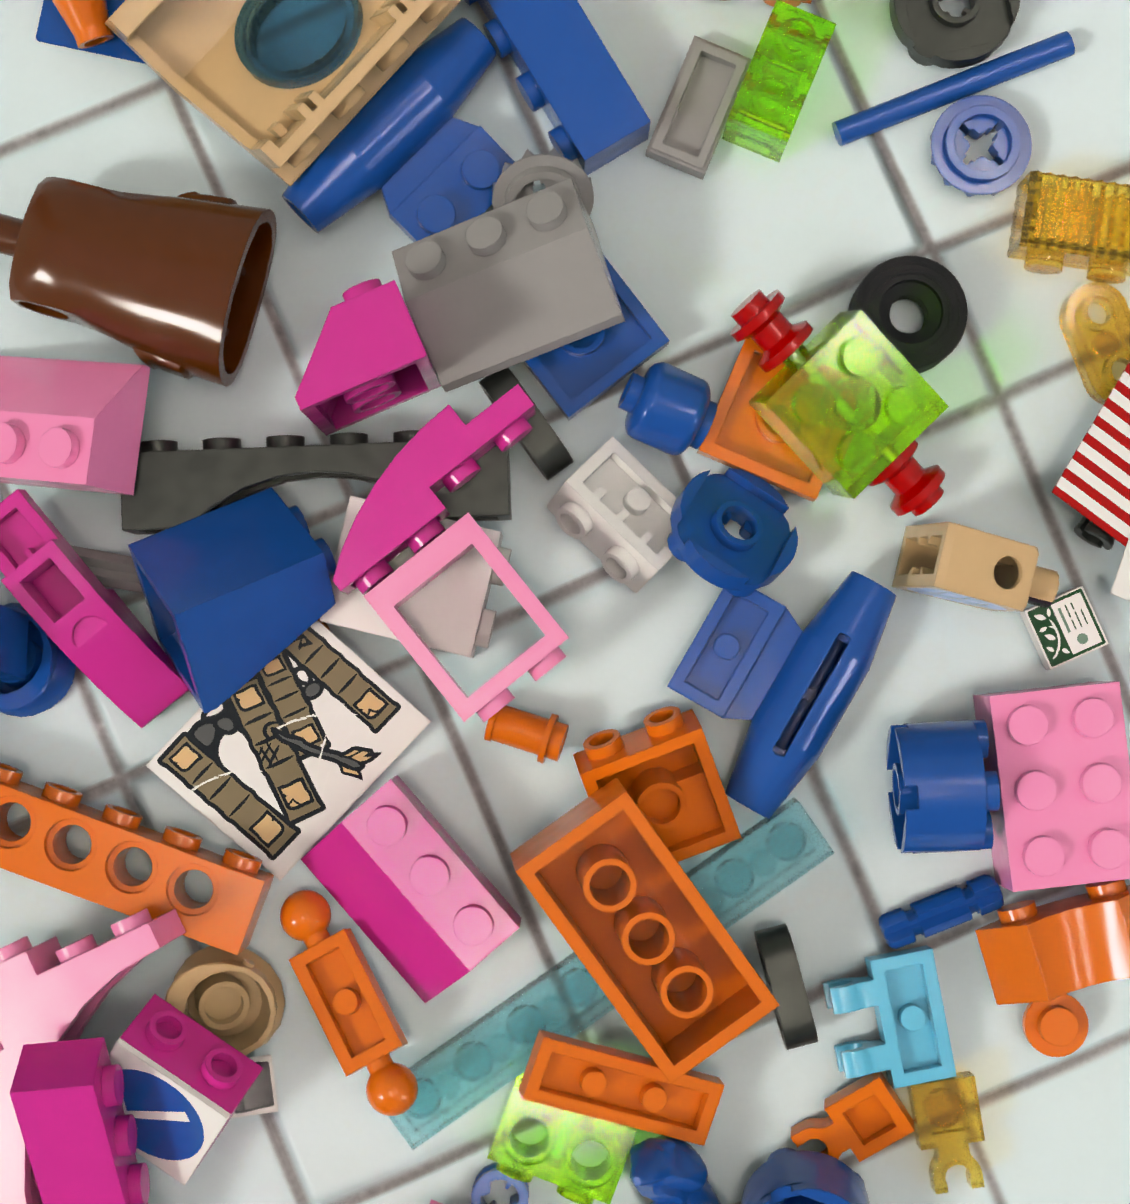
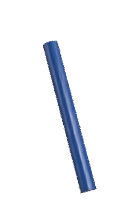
M1067 31L1061 32L832 123L835 138L840 146L846 145L1070 57L1075 53L1073 39Z

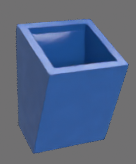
M272 487L128 545L158 641L204 714L217 709L336 604L330 576L335 574L336 563L329 546L323 538L314 540L310 536L308 525L300 509L296 505L288 508Z

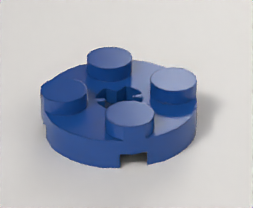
M729 468L724 475H708L711 470L699 473L688 483L673 505L670 517L672 531L667 539L668 547L678 560L686 562L697 575L709 583L725 589L736 597L750 596L756 589L772 583L786 569L795 556L798 546L797 529L795 527L790 532L789 523L784 516L789 507L781 494L764 479L742 469ZM730 520L737 522L741 526L739 535L745 540L732 536L725 529L724 525H727Z

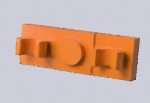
M539 1029L518 1091L523 1100L704 1146L725 1085L719 1077L694 1070L688 1071L670 1084L652 1058Z

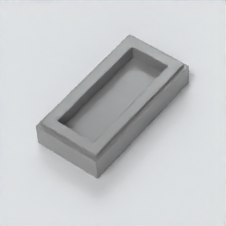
M694 35L646 149L645 156L703 180L747 76L752 59Z

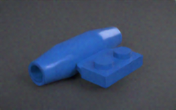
M460 18L418 47L291 186L287 187L282 197L290 208L310 228L319 233L381 189L389 218L413 242L484 214L492 206L493 183L497 182L501 175L504 163L513 164L515 161L481 126H476L453 116L496 57V51L486 36L469 20Z
M851 571L802 631L786 606L755 590L750 596L736 597L722 589L667 687L721 718L751 720L725 790L726 795L752 811L770 819L819 759L870 670L897 597L893 592L875 581Z

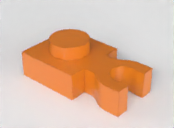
M877 1072L866 1075L827 1097L824 1101V1109L829 1116L826 1118L804 1119L792 1126L791 1139L797 1148L810 1139H818L826 1145V1148L821 1153L839 1159L843 1152L851 1148L858 1161L861 1162L914 1132L915 1127L914 1120L883 1073Z

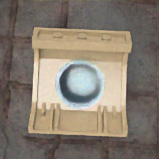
M125 0L108 18L105 25L177 94L286 184L291 186L462 0Z

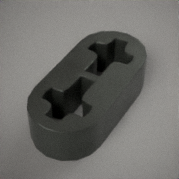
M509 368L486 376L479 381L481 388L492 404L517 384L530 398ZM535 405L536 414L527 420L533 429L519 443L542 475L549 480L573 463V459Z
M786 923L755 931L756 945L767 987L779 1003V1006L774 1009V1013L786 1050L818 1042L816 1027L799 963Z

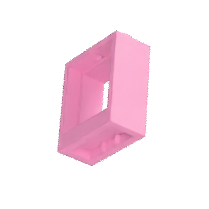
M469 512L364 595L365 599L464 722L475 713L478 714L483 722H486L515 698L507 688L527 671L537 681L566 657L559 648V645L569 637ZM475 547L545 636L468 697L398 608Z

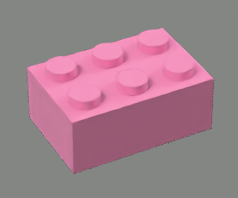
M1095 681L973 695L976 720L984 719L988 728L989 754L987 758H983L985 771L997 772L1000 785L999 811H989L992 818L994 835L993 847L991 849L995 880L998 885L1012 892L1130 879V764L1120 682Z

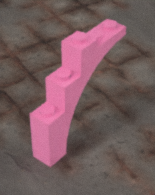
M145 908L110 925L115 937L97 945L93 934H90L61 948L56 936L32 947L28 936H25L0 948V1204H43L9 1094L23 1045L80 1039L85 1026L110 990L146 956L186 933L176 909L152 919L148 909Z

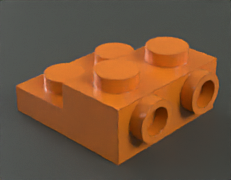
M675 706L657 709L644 718L643 723L645 727L622 736L615 729L597 732L584 741L583 747L585 750L573 754L588 797L617 777L677 862L742 838L703 729L693 709L682 713Z

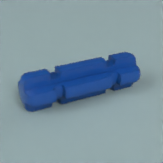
M984 874L966 881V888L961 889L956 885L911 903L910 910L904 911L900 907L881 915L878 919L879 927L886 943L892 949H899L916 942L915 936L919 934L927 938L973 919L972 913L977 912L982 916L1000 909L1004 905V899L997 881L993 876Z

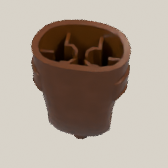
M46 177L37 185L24 219L0 213V253L13 256L9 290L10 299L18 306L56 319L77 323L105 334L132 348L139 359L152 369L159 368L186 379L196 376L226 387L233 383L249 347L272 264L276 240V217L271 209L238 205L231 198L200 194L195 191L187 192L177 197L126 193L75 180Z

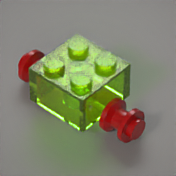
M760 289L751 294L732 313L731 317L737 322V325L732 329L730 335L736 342L751 338L762 349L763 354L758 365L765 373L773 370L781 363L785 366L748 403L833 495L855 499L868 485L875 486L885 483L895 494L890 508L897 516L905 515L910 511L914 516H919L929 510L944 493L940 484L945 478V472L939 465L923 468L916 461L913 455L918 447V442L915 439L949 406L861 309L840 312L804 346L803 343L812 333L813 327L806 320L793 325L780 312L785 297L779 290L773 291L768 296Z

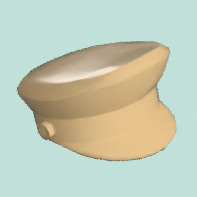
M213 946L195 952L185 960L165 996L166 1002L245 1056L270 1040L281 1025L285 1007L281 980L269 963L248 949H244L239 955Z

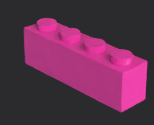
M98 1037L23 1045L9 1094L42 1203L148 1204L150 1193L148 1167L146 1163L137 1162L135 1155L137 1148L136 1121L133 1114L125 1115L122 1106L124 1098L123 1071L120 1064H111L105 1038Z

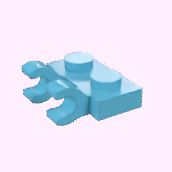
M925 945L865 957L868 976L840 978L822 983L826 1007L828 1009L832 1008L834 1014L849 1013L869 1007H874L879 1040H857L834 1045L838 1071H844L847 1079L886 1071L890 1086L896 1089L957 1076L934 953L931 947Z

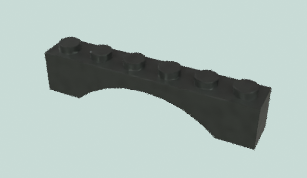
M419 430L394 432L393 442L368 443V434L365 433L331 434L330 445L306 446L304 436L266 437V447L241 448V439L208 438L202 440L203 450H178V442L171 440L142 441L140 443L134 496L121 494L122 530L136 535L156 534L270 487L287 482L316 478L355 479L375 484L395 456ZM497 445L476 461L481 470L465 485L452 493L444 486L435 493L450 513L446 519L458 521L469 512L476 522L512 520L509 449L502 452Z

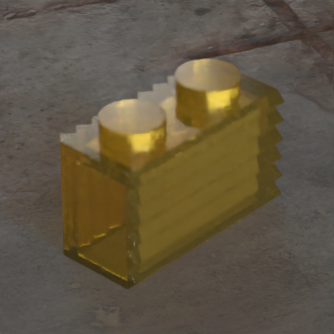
M1039 170L1030 171L1017 187V197L1014 203L1015 210L1007 252L1008 258L1025 260L1024 269L1034 273L1059 274L1063 271V266L1087 270L1086 278L1094 282L1106 284L1125 282L1126 276H1130V185H1119L1116 182L1106 183L1103 180L1093 181L1090 178L1081 179L1077 176L1068 177L1064 174L1055 175L1051 172L1042 173Z

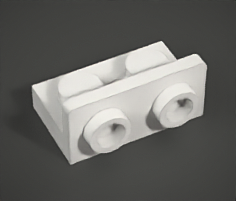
M613 436L564 482L547 504L548 510L556 517L561 529L569 536L579 539L601 560L603 568L614 580L626 584L635 593L673 556L668 547L667 539L672 531L670 517L677 498Z

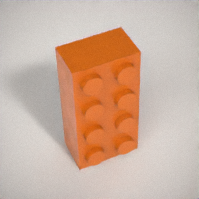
M617 777L510 853L517 875L670 1084L779 1006V1003Z

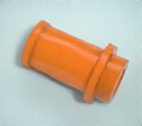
M506 705L489 718L484 740L496 741L538 755L537 762L544 763L546 758L558 761L565 744L569 725L558 722L559 715L552 714L550 719Z

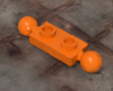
M297 891L284 901L280 911V922L282 928L290 937L298 941H304L307 950L289 959V962L345 1075H352L367 1067L370 1076L366 1085V1095L370 1105L383 1115L396 1116L403 1114L412 1107L417 1098L418 1083L414 1073L408 1067L393 1062L390 1053L408 1044V1041L351 928L342 929L330 936L327 928L331 921V909L327 900L315 891Z

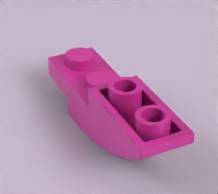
M519 384L466 425L452 407L447 405L423 426L395 456L373 486L356 515L342 547L332 580L341 592L350 594L358 588L363 595L367 594L394 572L393 568L389 565L391 560L408 547H410L414 554H417L442 534L446 529L440 522L449 516L450 513L435 493L444 486L450 493L458 490L481 470V467L476 462L480 457L496 445L502 452L507 451L533 429L527 420L536 414L535 405Z
M16 489L0 503V570L5 575L1 582L51 640L93 684L141 728L145 727L189 691L188 687L166 653L113 589H106L26 490Z

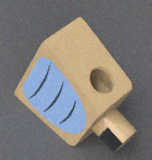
M941 522L906 526L892 587L984 610L1023 612L1027 603L1048 608L1053 603L1059 588V575L1057 571L1036 566L1039 552L1035 546L960 524Z

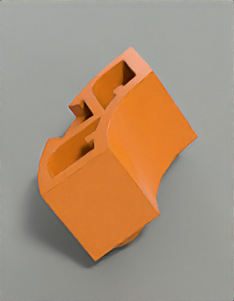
M1125 880L1089 883L1085 885L1087 891L1085 894L1037 907L1034 900H1025L997 909L999 920L975 930L997 1005L1048 1002L1091 985L1130 978V885H1126Z

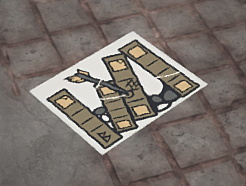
M317 620L217 709L204 714L202 709L199 708L151 759L146 767L243 850L261 859V865L278 880H281L431 721Z

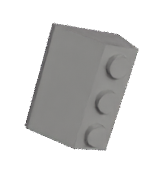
M571 178L392 251L405 303L445 392L625 322L593 222Z

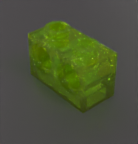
M780 0L776 1L729 113L722 136L723 140L780 162L834 32L836 23Z
M516 1071L489 1143L487 1159L498 1162L496 1169L512 1179L532 1182L535 1176L558 1185L556 1191L573 1202L593 1204L594 1199L610 1204L637 1129L523 1100L518 1090L524 1073ZM535 1118L546 1126L548 1133L542 1141L536 1144H525L514 1136L512 1127L521 1119ZM585 1141H596L602 1144L608 1151L606 1159L601 1164L593 1167L579 1164L572 1156V1153L579 1144Z

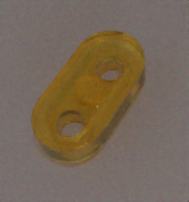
M1093 282L1079 287L1064 300L1059 312V324L1087 393L1093 400L1104 405L1117 383L1112 374L1114 362H1122L1127 366L1130 361V310L1125 298L1116 288L1106 283ZM1090 304H1098L1104 308L1106 312L1104 324L1095 323L1090 319L1088 315Z

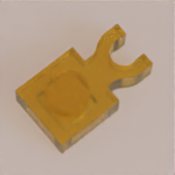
M970 1071L958 1072L956 1077L907 1086L912 1119L914 1120L916 1144L921 1150L933 1148L935 1150L929 1165L931 1188L936 1194L948 1193L945 1176L948 1169L954 1165L965 1166L966 1180L972 1189L985 1187L982 1169L970 1154L968 1144L985 1141L975 1076Z

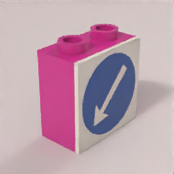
M156 994L152 996L116 1041L109 1054L111 1064H120L123 1071L124 1098L122 1106L125 1115L133 1114L136 1121V1153L183 1185L187 1183L215 1143L263 1069V1067Z

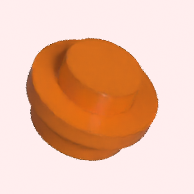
M1068 994L1048 1002L1029 1003L1022 1019L1023 1032L1028 1042L1040 1053L1051 1057H1063L1075 1052L1085 1041L1089 1027L1085 1009L1075 998Z

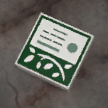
M1083 586L1072 588L1057 595L1048 608L1034 605L1023 612H1019L1045 670L1056 668L1109 644Z

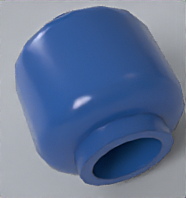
M659 362L653 364L644 376L632 373L621 394L618 408L627 411L625 419L627 435L669 455H679L689 446L694 449H698L701 446L716 415L717 403L710 400V386L705 380L668 363Z

